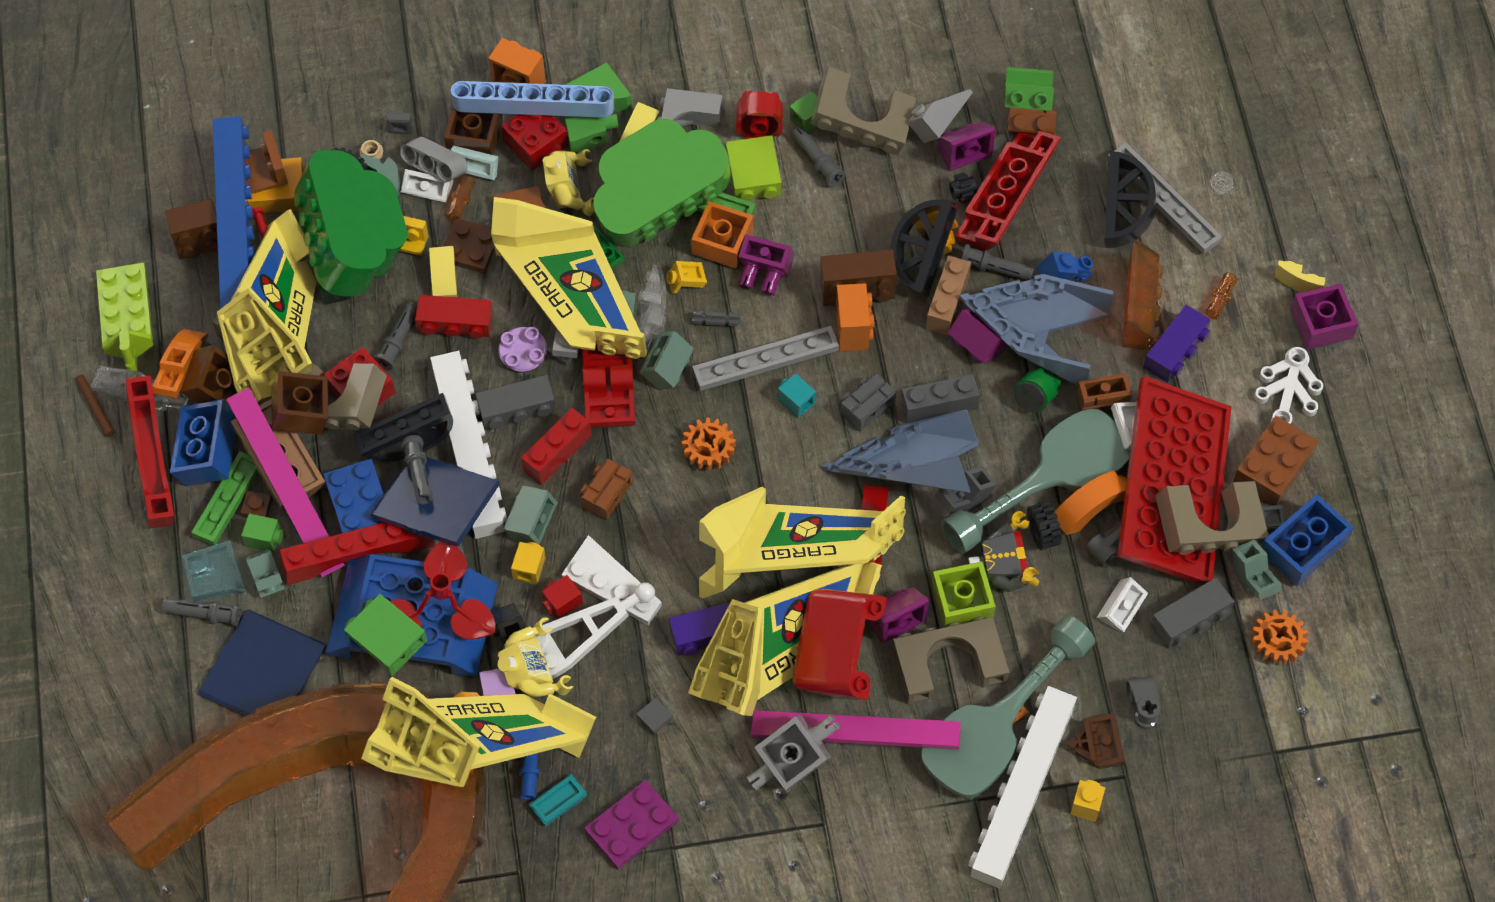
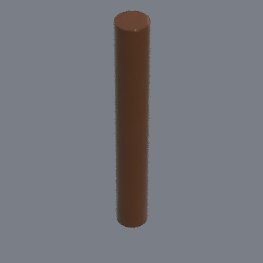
M78 375L75 380L106 437L112 436L115 432L85 376Z

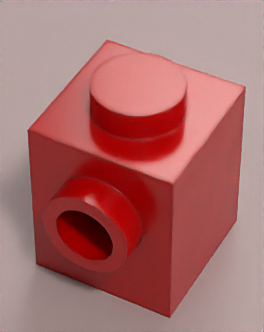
M568 575L558 581L550 582L542 591V606L549 615L553 613L557 619L564 617L583 604L582 593Z

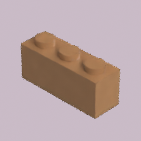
M948 255L927 315L926 330L949 336L948 331L954 323L961 303L959 295L964 294L970 276V261Z

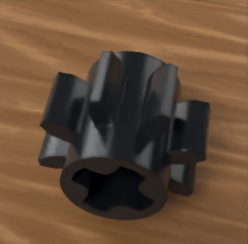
M964 172L953 175L954 181L949 182L952 198L954 200L959 199L962 203L972 201V195L977 192V184L974 177H968V174Z

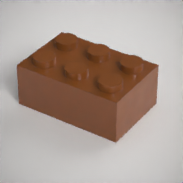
M1275 415L1237 469L1233 482L1255 481L1259 499L1270 506L1279 505L1314 455L1318 440Z

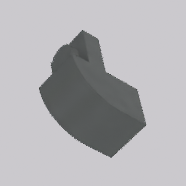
M983 466L965 471L970 493L947 489L938 490L935 497L949 515L958 509L967 512L974 510L988 498L997 486Z

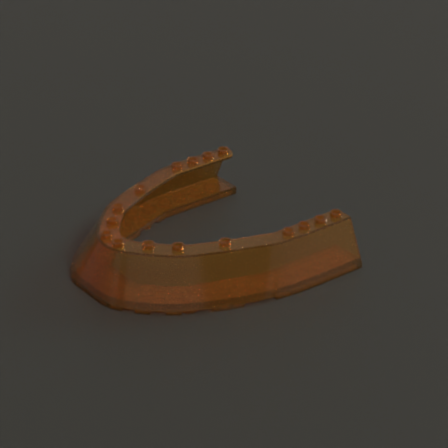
M388 683L332 684V687L322 688L297 697L293 695L260 707L256 712L218 731L214 730L190 745L107 811L102 818L131 858L141 868L149 870L160 865L231 805L285 783L327 769L342 766L377 767L361 758L367 741L377 729L386 704V701L382 699ZM418 690L427 699H433L426 693ZM484 767L472 769L464 787L418 778L424 791L422 839L402 870V875L385 902H448L478 841L485 804Z

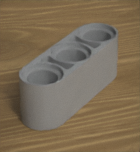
M418 137L402 145L400 148V155L404 162L443 182H450L467 172V162L461 155L424 137Z

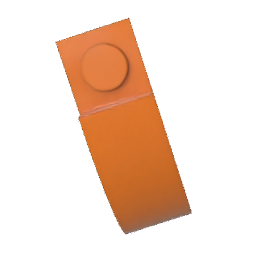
M1110 471L1096 477L1074 492L1054 512L1057 515V521H1059V527L1066 535L1080 532L1100 511L1114 503L1124 501L1127 478L1123 475H1117L1115 471Z

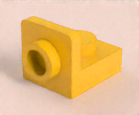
M403 216L408 237L400 251L420 256L429 237L426 221Z
M676 261L666 276L671 293L675 294L681 287L703 288L707 283L702 262Z

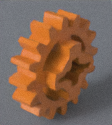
M709 417L706 418V423H702L698 419L696 427L689 425V432L683 433L682 449H685L684 457H690L691 465L697 462L698 469H702L704 465H707L709 471H711L712 465H716L720 469L722 461L728 464L729 456H734V447H736V439H733L734 432L733 430L728 431L727 423L720 426L719 419H716L714 423H710Z
M1275 609L1271 616L1265 612L1262 619L1256 620V627H1253L1251 633L1254 636L1251 643L1258 645L1256 653H1264L1263 660H1267L1270 657L1274 665L1277 663V660H1281L1282 664L1286 665L1288 658L1295 662L1298 655H1303L1305 651L1303 647H1306L1308 644L1306 639L1308 630H1301L1304 622L1300 621L1297 623L1295 621L1296 614L1288 617L1287 610H1284L1282 615H1279Z

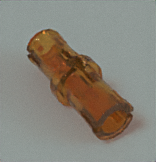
M462 175L457 190L452 193V202L446 214V218L450 221L453 220L454 216L461 219L465 206L469 204V195L475 184V179L471 176L466 181L467 175Z
M1224 273L1219 286L1213 290L1211 302L1205 311L1209 318L1219 319L1225 304L1230 302L1231 292L1238 281L1234 274Z

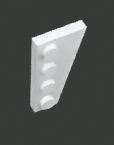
M589 535L562 573V578L568 575L578 588L602 601L618 597L621 602L634 594L636 587L641 584ZM654 596L652 601L648 603L639 602L626 611L629 616L649 626L661 608L662 603Z

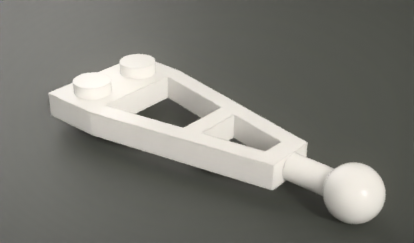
M646 582L641 583L636 587L634 594L621 602L618 597H614L543 625L542 627L546 630L553 627L552 631L545 636H538L536 634L535 638L539 639L552 678L555 679L571 669L629 616L626 611L627 609L639 602L648 603L652 601L655 596L654 587ZM616 609L617 613L598 629L592 617ZM584 621L592 636L565 659L550 634Z

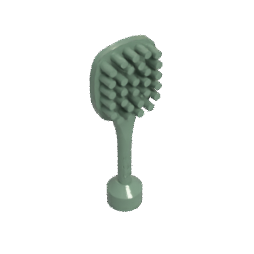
M1086 409L1075 413L1056 425L1045 436L1039 449L1040 464L1023 482L975 514L958 509L941 520V529L950 545L958 553L965 554L981 543L984 525L1035 493L1054 486L1064 487L1068 493H1072L1107 472L1115 471L1117 474L1129 462L1131 450L1124 449L1116 422L1104 412L1098 409Z
M1065 615L1050 631L1052 649L1026 678L1003 699L986 707L974 704L965 705L943 720L961 722L959 750L922 748V764L936 781L953 792L954 795L972 800L987 790L1000 777L1013 757L1017 739L1013 733L1012 725L1026 700L1063 659H1082L1095 644L1093 634L1081 621L1072 616Z

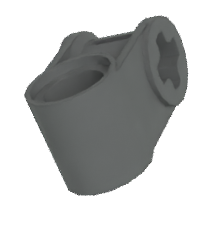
M1154 677L1127 680V696L1137 725L1144 729L1153 728L1157 724L1158 715L1161 711Z

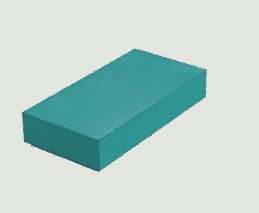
M570 774L531 802L529 808L546 827L586 798L587 793L573 775Z

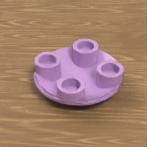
M519 327L502 334L498 351L500 359L506 367L514 371L526 372L537 368L544 361L547 354V344L537 328Z

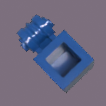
M1052 252L1037 266L1039 275L1045 274L1070 281L1075 278L1076 282H1085L1092 277L1091 268L1093 267V261L1088 256L1078 258L1073 257L1072 253Z

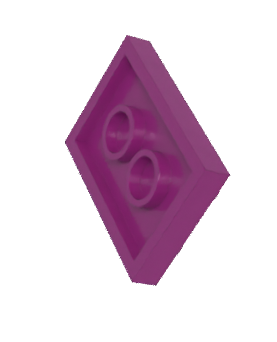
M645 780L588 824L584 830L618 870L677 824L679 817Z

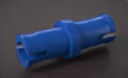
M538 753L522 757V768L519 769V776H521L520 799H536L537 777L540 776V770L537 768Z

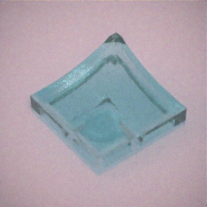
M231 540L182 556L193 601L196 602L221 595L246 593Z

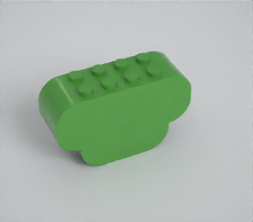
M655 120L604 152L599 162V173L603 185L595 194L594 210L602 231L615 245L631 247L642 241L648 242L657 235L658 231L663 228L669 229L673 227L679 218L684 215L688 217L694 214L700 205L704 203L707 205L709 201L713 202L717 199V195L728 186L731 177L728 153L719 138L710 131L698 129L686 133L683 127L673 120Z

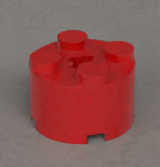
M750 90L743 92L742 97L737 102V134L739 136L742 134L745 136V139L764 136H777L778 138L783 130V103L779 99L778 93L753 92Z

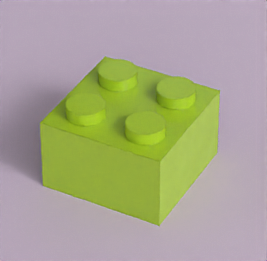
M983 561L933 571L931 585L943 628L955 622L961 624L968 623L978 617H993L994 619L996 606Z

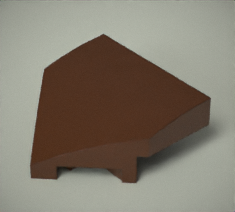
M1115 713L1089 719L1085 718L1083 725L1076 735L1067 743L1069 748L1099 769L1125 765Z

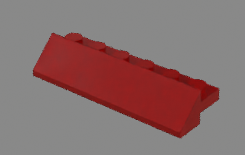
M1039 131L1037 135L1018 132L1012 143L1007 142L965 210L966 219L955 235L956 241L969 244L981 251L997 246L1061 141V137Z

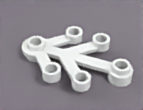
M1294 347L1288 350L1285 360L1261 369L1259 377L1264 383L1272 382L1276 374L1289 369L1287 377L1266 387H1259L1255 391V401L1264 404L1271 395L1284 390L1280 408L1273 413L1271 421L1276 415L1291 424L1293 418L1289 409L1294 393L1303 404L1302 411L1306 416H1314L1317 413L1318 403L1311 399L1297 379L1300 372L1308 382L1307 390L1313 396L1320 395L1324 385L1308 367L1309 355L1301 347ZM1297 358L1300 362H1296L1293 359ZM1263 373H1270L1271 376L1267 377ZM1312 385H1317L1319 389H1313ZM1263 393L1266 397H1260L1258 394ZM1306 406H1312L1314 410H1309Z

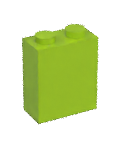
M773 136L726 142L734 197L751 201L753 199H770L781 196L782 182Z

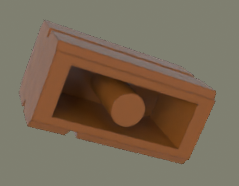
M1052 106V111L1009 107L1007 131L1030 133L1043 131L1054 135L1057 115L1056 106Z
M1127 373L1078 381L1076 390L1080 411L1086 409L1111 410V406L1114 403L1131 402L1133 395Z
M606 459L603 465L599 464L593 472L591 483H586L580 491L581 506L585 510L607 520L633 482L631 470L619 466L618 463L610 459Z

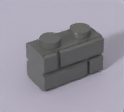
M875 373L870 378H863L858 384V389L853 393L847 392L842 397L840 413L858 431H862L896 401V391L882 377Z

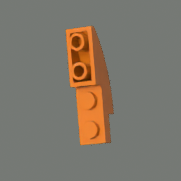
M183 329L173 338L160 361V371L152 386L153 394L177 399L194 351L204 347L208 333Z

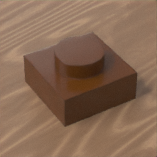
M247 491L241 509L242 517L248 518L249 514L268 517L273 500L270 494Z

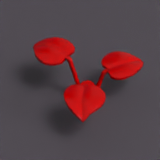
M439 542L425 559L424 572L427 578L430 579V590L426 592V596L418 610L414 611V606L406 600L397 599L391 601L393 605L422 627L421 621L417 616L422 613L430 597L437 600L449 598L454 610L457 611L451 618V627L458 637L466 640H475L495 633L494 617L484 603L476 599H467L463 602L461 608L457 605L454 594L451 592V582L458 581L465 575L467 561L458 547L444 542Z

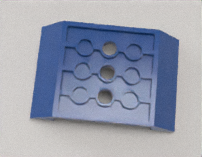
M375 554L350 560L326 655L352 659L353 651L367 653L357 643L346 639L344 629L346 623L352 617H357L363 611L365 604L370 599H375L379 594L390 602L397 599L406 600L415 605L418 610L426 596V592L430 590V579L427 578L424 572V562ZM467 568L465 575L461 579L451 582V592L454 594V599L460 608L465 600L476 599L484 603L492 612L498 587L497 582ZM417 581L423 584L422 588L418 591L409 589V585L412 582ZM430 597L422 613L417 616L421 621V628L425 630L428 641L409 660L448 665L451 667L452 674L477 678L486 637L475 640H466L458 637L451 627V618L457 611L454 610L449 598L437 600Z

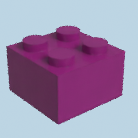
M1341 283L1295 294L1290 309L1307 350L1353 339L1358 322Z

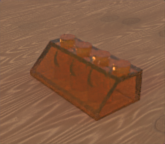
M1135 239L1133 240L1128 262L1122 347L1151 350L1153 341L1157 342L1159 327H1155V320L1159 321L1160 306H1156V301L1161 299L1162 285H1158V279H1162L1163 265L1159 264L1160 255Z

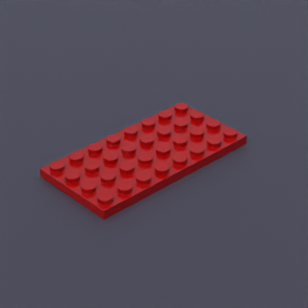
M1146 376L1139 380L1117 557L1201 585L1213 580L1216 550L1210 553H1202L1199 550L1186 555H1180L1179 552L1169 553L1155 495L1166 486L1189 485L1198 518L1210 529L1218 531L1232 406Z

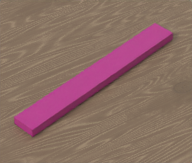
M250 388L227 398L226 400L302 542L307 543L329 537ZM341 563L322 572L320 575L323 578L345 565Z
M754 710L751 736L752 738L766 739L798 715H801L809 727L813 728L830 714ZM832 715L836 720L827 727L838 722L840 729H837L822 740V742L959 750L961 722Z

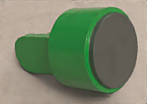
M1043 367L1030 371L1016 384L1014 388L1015 400L1019 406L1028 412H1041L1057 396L1061 380Z

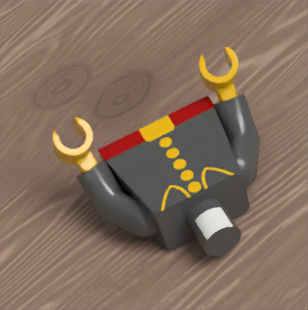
M1022 511L1015 512L1012 516V521L998 528L981 543V556L968 557V564L983 561L989 584H993V586L1007 592L1026 587L1028 583L1031 586L1039 584V580L1033 577L1038 575L1039 572L1033 567L1028 568L1021 531H1017L1018 527L1021 529L1029 527V521L1023 520L1020 523V519L1026 516Z

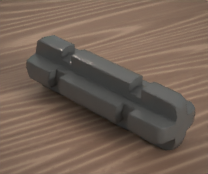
M693 311L692 313L693 324L706 323V325L721 326L729 324V326H738L740 321L738 313L726 314V312L711 311L703 313V311Z

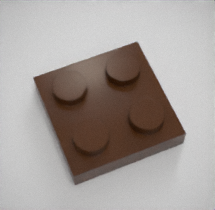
M455 218L443 246L454 247L455 266L485 274L495 250L491 235L492 227Z

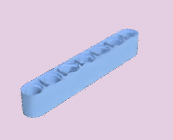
M458 81L451 87L453 107L459 112L608 117L614 112L613 91L605 86Z

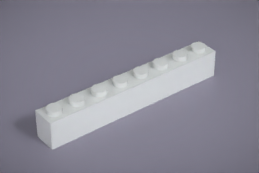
M459 351L430 357L439 394L444 393L453 417V427L449 436L457 466L496 479L494 465H488L487 458L491 457L488 442L483 443L481 438L485 436L482 421L477 422L476 415H480L477 400L472 401L471 394H475L472 380H466L465 374L469 373L466 359L461 360ZM499 487L472 526L475 539L505 532L503 523L506 521L507 516L505 508H499L498 501L502 500Z
M1050 686L1047 687L1045 694H1039L1035 707L1038 708L1036 716L1030 715L1025 728L1029 730L1026 739L1021 737L1016 752L1020 753L1017 761L1012 760L1009 765L1007 775H1010L1008 783L1002 782L997 797L1001 798L998 807L993 805L987 820L991 821L988 830L983 828L978 843L982 844L978 853L974 851L968 864L972 868L970 877L999 889L1001 888L1075 708L1076 696Z

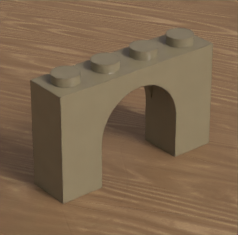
M828 67L821 80L810 124L822 130H829L840 134L844 138H851L862 142L864 145L874 146L887 153L898 155L906 143L909 130L907 122L912 116L916 97L894 90L886 103L883 119L876 122L863 121L853 115L846 104V91L851 74Z
M312 363L313 371L309 374L324 376L325 372ZM354 363L344 392L335 402L328 405V420L325 428L338 430L339 428L351 430L370 428L387 375L375 364Z
M1255 481L1233 482L1221 491L1228 517L1226 531L1210 529L1200 521L1195 512L1189 485L1166 486L1155 495L1169 553L1179 552L1180 555H1186L1199 550L1202 553H1210L1217 549H1224L1225 552H1230L1233 548L1255 540L1261 546V543L1269 535Z
M978 617L971 622L963 624L955 622L945 628H928L918 634L911 635L910 633H905L893 639L892 650L908 705L933 699L934 686L927 661L935 651L944 647H957L970 654L975 661L983 688L1008 682L1010 672L993 617Z

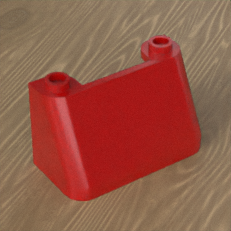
M830 589L813 590L807 599L793 671V683L796 688L832 699L868 700L870 679L866 673L856 670L865 620L880 619L884 614L887 598L874 594Z

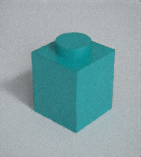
M795 373L791 378H785L779 384L778 401L797 418H800L816 404V391Z

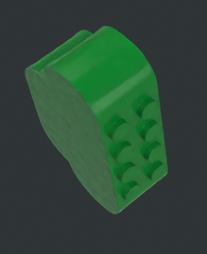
M321 150L314 153L294 192L295 207H298L300 215L299 223L305 233L304 242L310 252V265L314 267L319 284L329 293L337 296H360L369 289L374 277L382 276L390 270L394 259L407 240L408 232L397 192L393 183L386 176L375 171L364 170L360 162L349 153L339 150Z

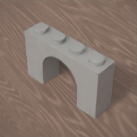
M667 88L666 96L661 97L660 111H663L662 117L658 116L657 120L670 119L681 126L694 124L719 127L723 109L722 95Z

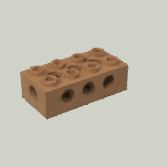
M272 399L259 407L272 429ZM237 419L232 420L233 430L282 512L286 511ZM272 429L294 472L298 474L297 478L308 498L325 489V480L297 433Z

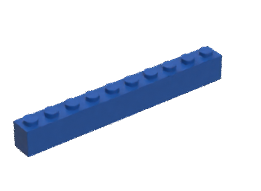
M241 116L212 119L220 309L231 301L255 255L254 246H251L250 240H254V229L249 221L253 219L252 205H249L248 200L252 199L251 185H248L247 180L251 179L250 165H247V159H250L249 145H246V139H249L248 125L243 124Z

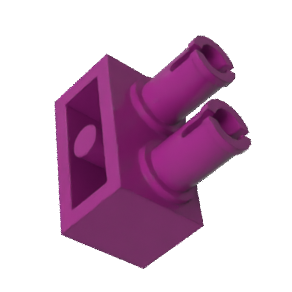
M745 235L738 256L744 268L737 285L744 289L747 286L748 290H752L757 271L763 270L767 273L760 291L766 295L769 292L770 296H775L780 277H788L795 256L792 247Z

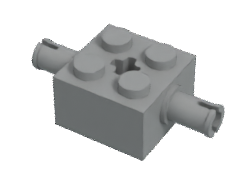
M830 714L812 728L809 727L801 715H798L754 748L765 764L747 776L750 783L760 777L759 780L752 784L753 788L758 790L775 776L782 787L788 790L832 758L823 746L822 740L837 729H840L838 722L827 727L836 719ZM789 747L797 748V757L789 756V753L791 752V749Z

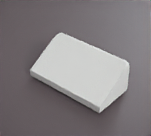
M405 169L400 192L446 202L453 185V180L443 182L429 174Z
M1131 577L1121 579L1097 618L1108 626L1124 633L1148 592Z

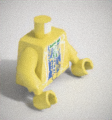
M584 149L578 154L572 151H554L549 156L543 158L546 185L559 209L564 207L575 210L582 209L583 213L587 216L595 213L594 198L583 202L580 197L575 165L576 162L578 166L583 167L592 162L591 159L586 158L591 153L590 150Z
M542 618L533 628L529 626L512 633L504 644L505 649L498 653V668L504 672L508 685L520 689L532 698L554 694V691L560 695H567L573 688V686L567 687L564 685L571 679L568 675L562 676L557 683L552 684L554 681L539 639L535 638L536 634L538 636H545L552 631L553 627L549 630L542 627V623L549 620V618Z

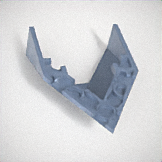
M1040 274L1034 276V279L1023 282L1016 280L985 288L980 293L969 295V293L961 294L959 298L1018 355L1078 385V381L1089 379L1091 365L1061 358L1046 344L1048 333L1109 317L1114 291Z
M966 409L897 425L889 429L890 434L882 439L874 437L842 454V457L836 462H827L821 466L824 471L970 493V487L959 455L978 446L979 442Z

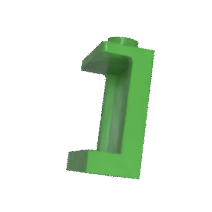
M1007 67L1005 107L1052 111L1054 72L1050 70Z
M381 594L375 599H370L365 604L363 611L357 617H352L346 623L344 629L346 639L357 643L381 663L384 671L391 677L428 641L425 630Z

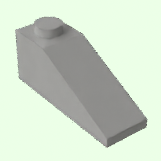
M969 89L926 105L920 104L913 109V115L907 123L924 143L938 139L973 92Z

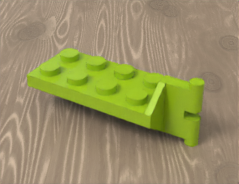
M144 262L96 271L103 350L105 354L124 359L130 378L139 377L137 357L153 346L147 273Z

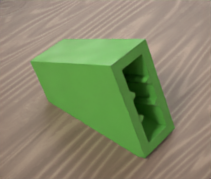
M608 63L565 84L608 87L613 91L614 112L632 109L631 94Z

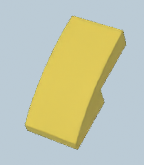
M638 102L620 141L655 121L660 111Z
M454 247L429 248L433 296L457 297Z
M1278 261L1274 277L1286 286L1301 293L1324 288V277H1319L1315 274H1303V265L1292 261Z

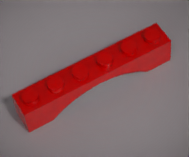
M151 376L125 379V391L148 529L174 525V511L161 449Z
M384 522L280 549V565L287 585L313 579L336 565L369 554L385 552L413 553L434 547L435 539L423 535L420 536Z

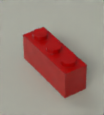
M419 295L415 318L417 331L427 335L437 333L452 337L458 335L471 336L473 338L490 337L493 318L492 301Z
M571 408L521 457L523 471L542 485L592 436L590 421Z

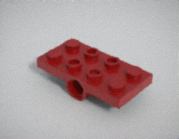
M597 342L595 351L583 349L585 418L590 421L591 428L635 425L632 358L623 354L606 355L598 351Z

